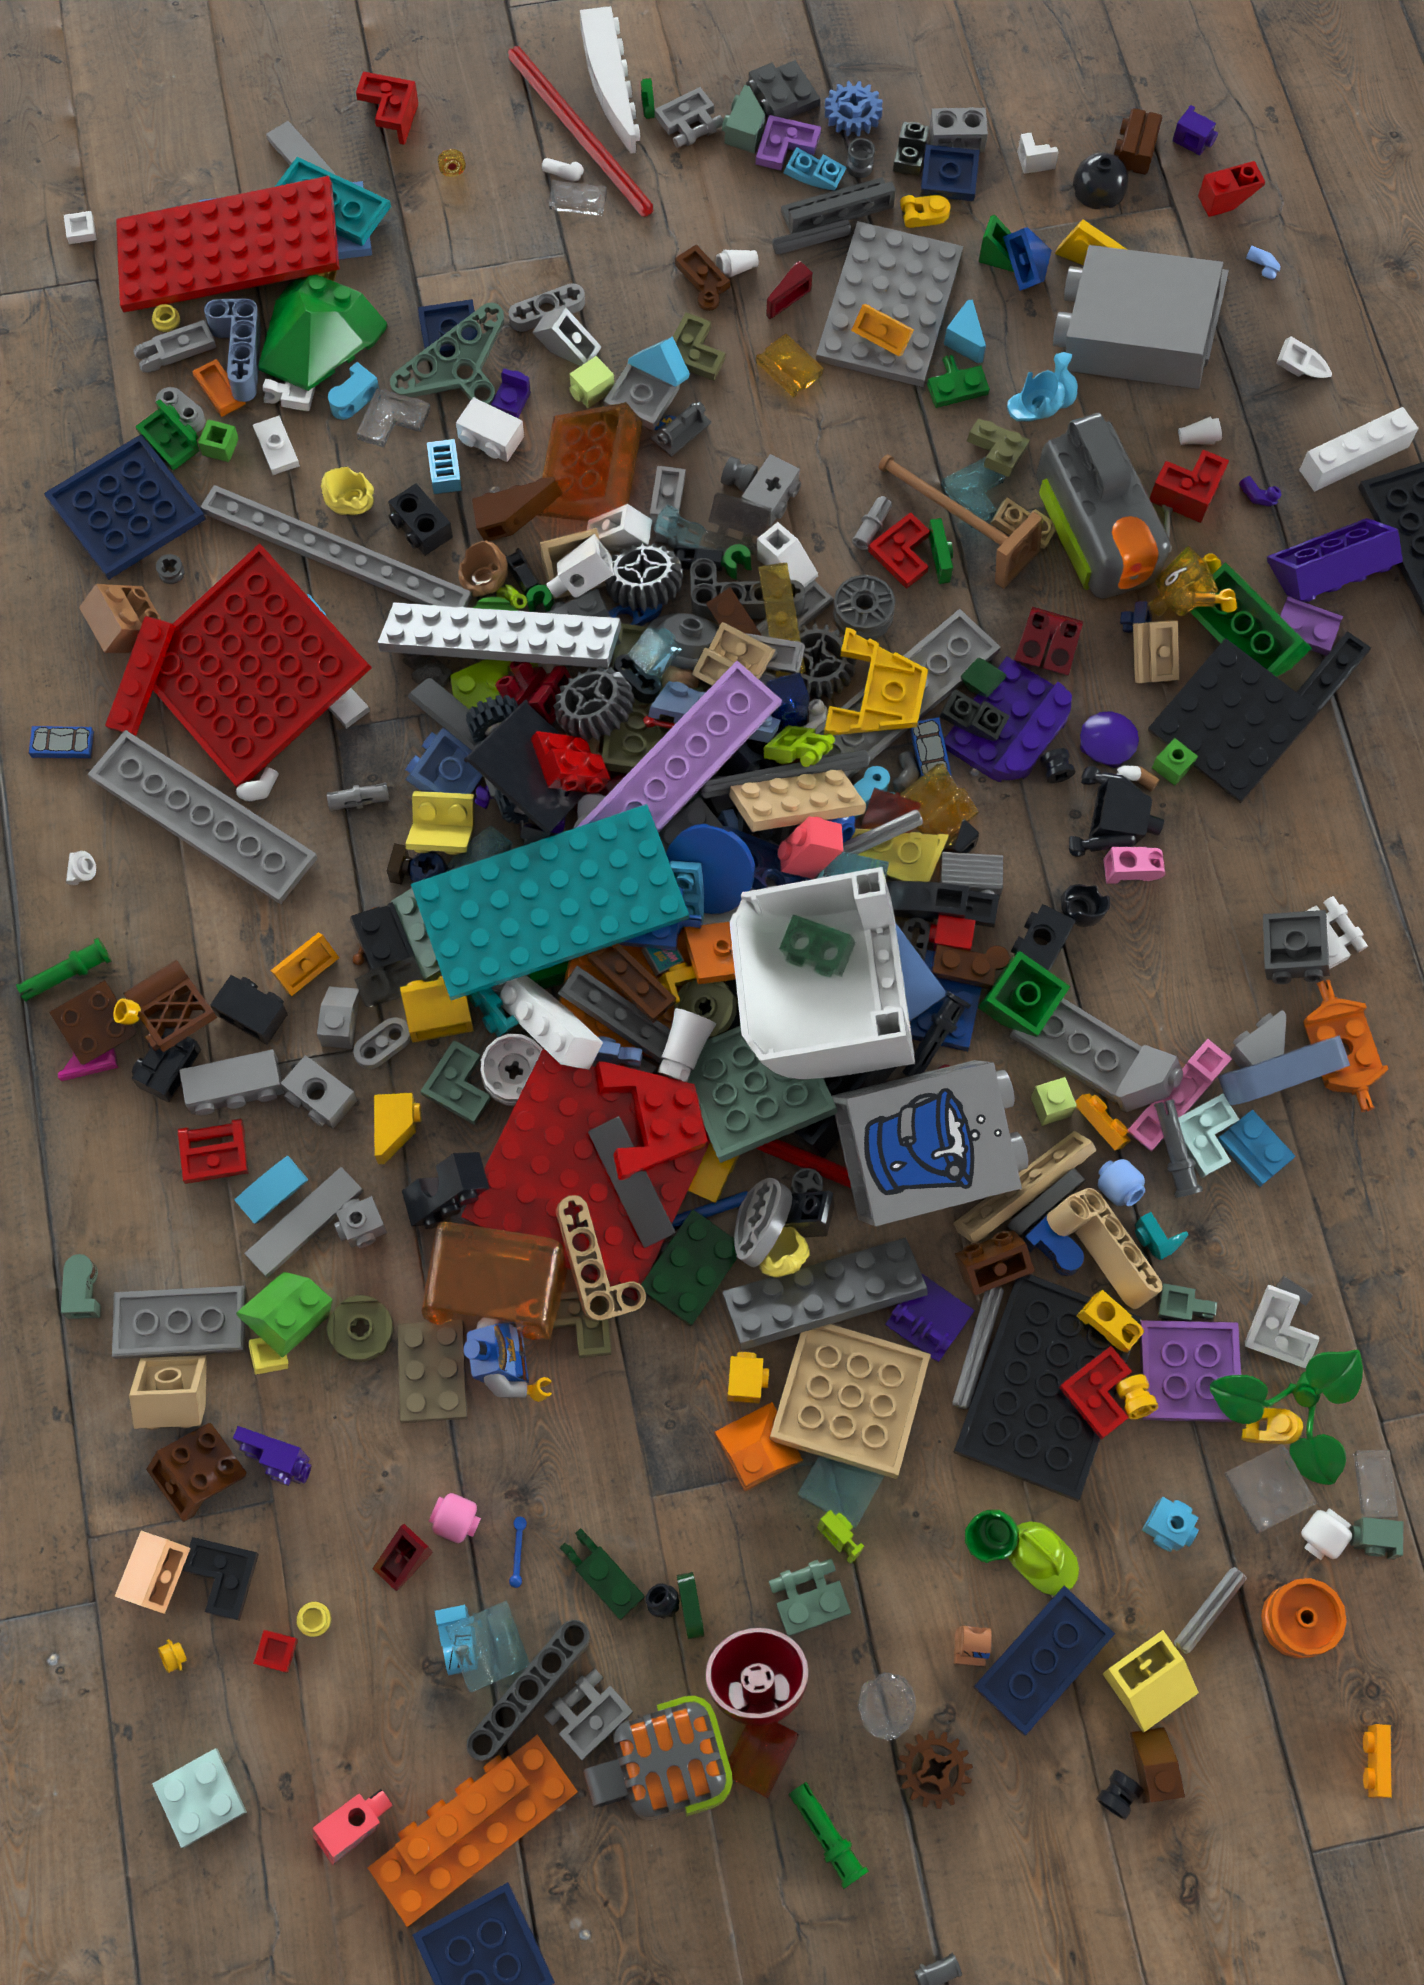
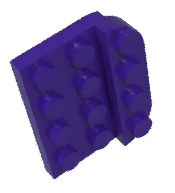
M1006 656L998 667L999 670L1006 674L1005 679L989 697L978 694L974 699L979 704H982L985 700L1009 715L998 739L991 741L969 733L955 725L944 739L948 752L997 782L1019 778L1025 779L1032 772L1033 766L1061 728L1065 727L1071 711L1072 694L1060 682L1057 681L1054 686Z

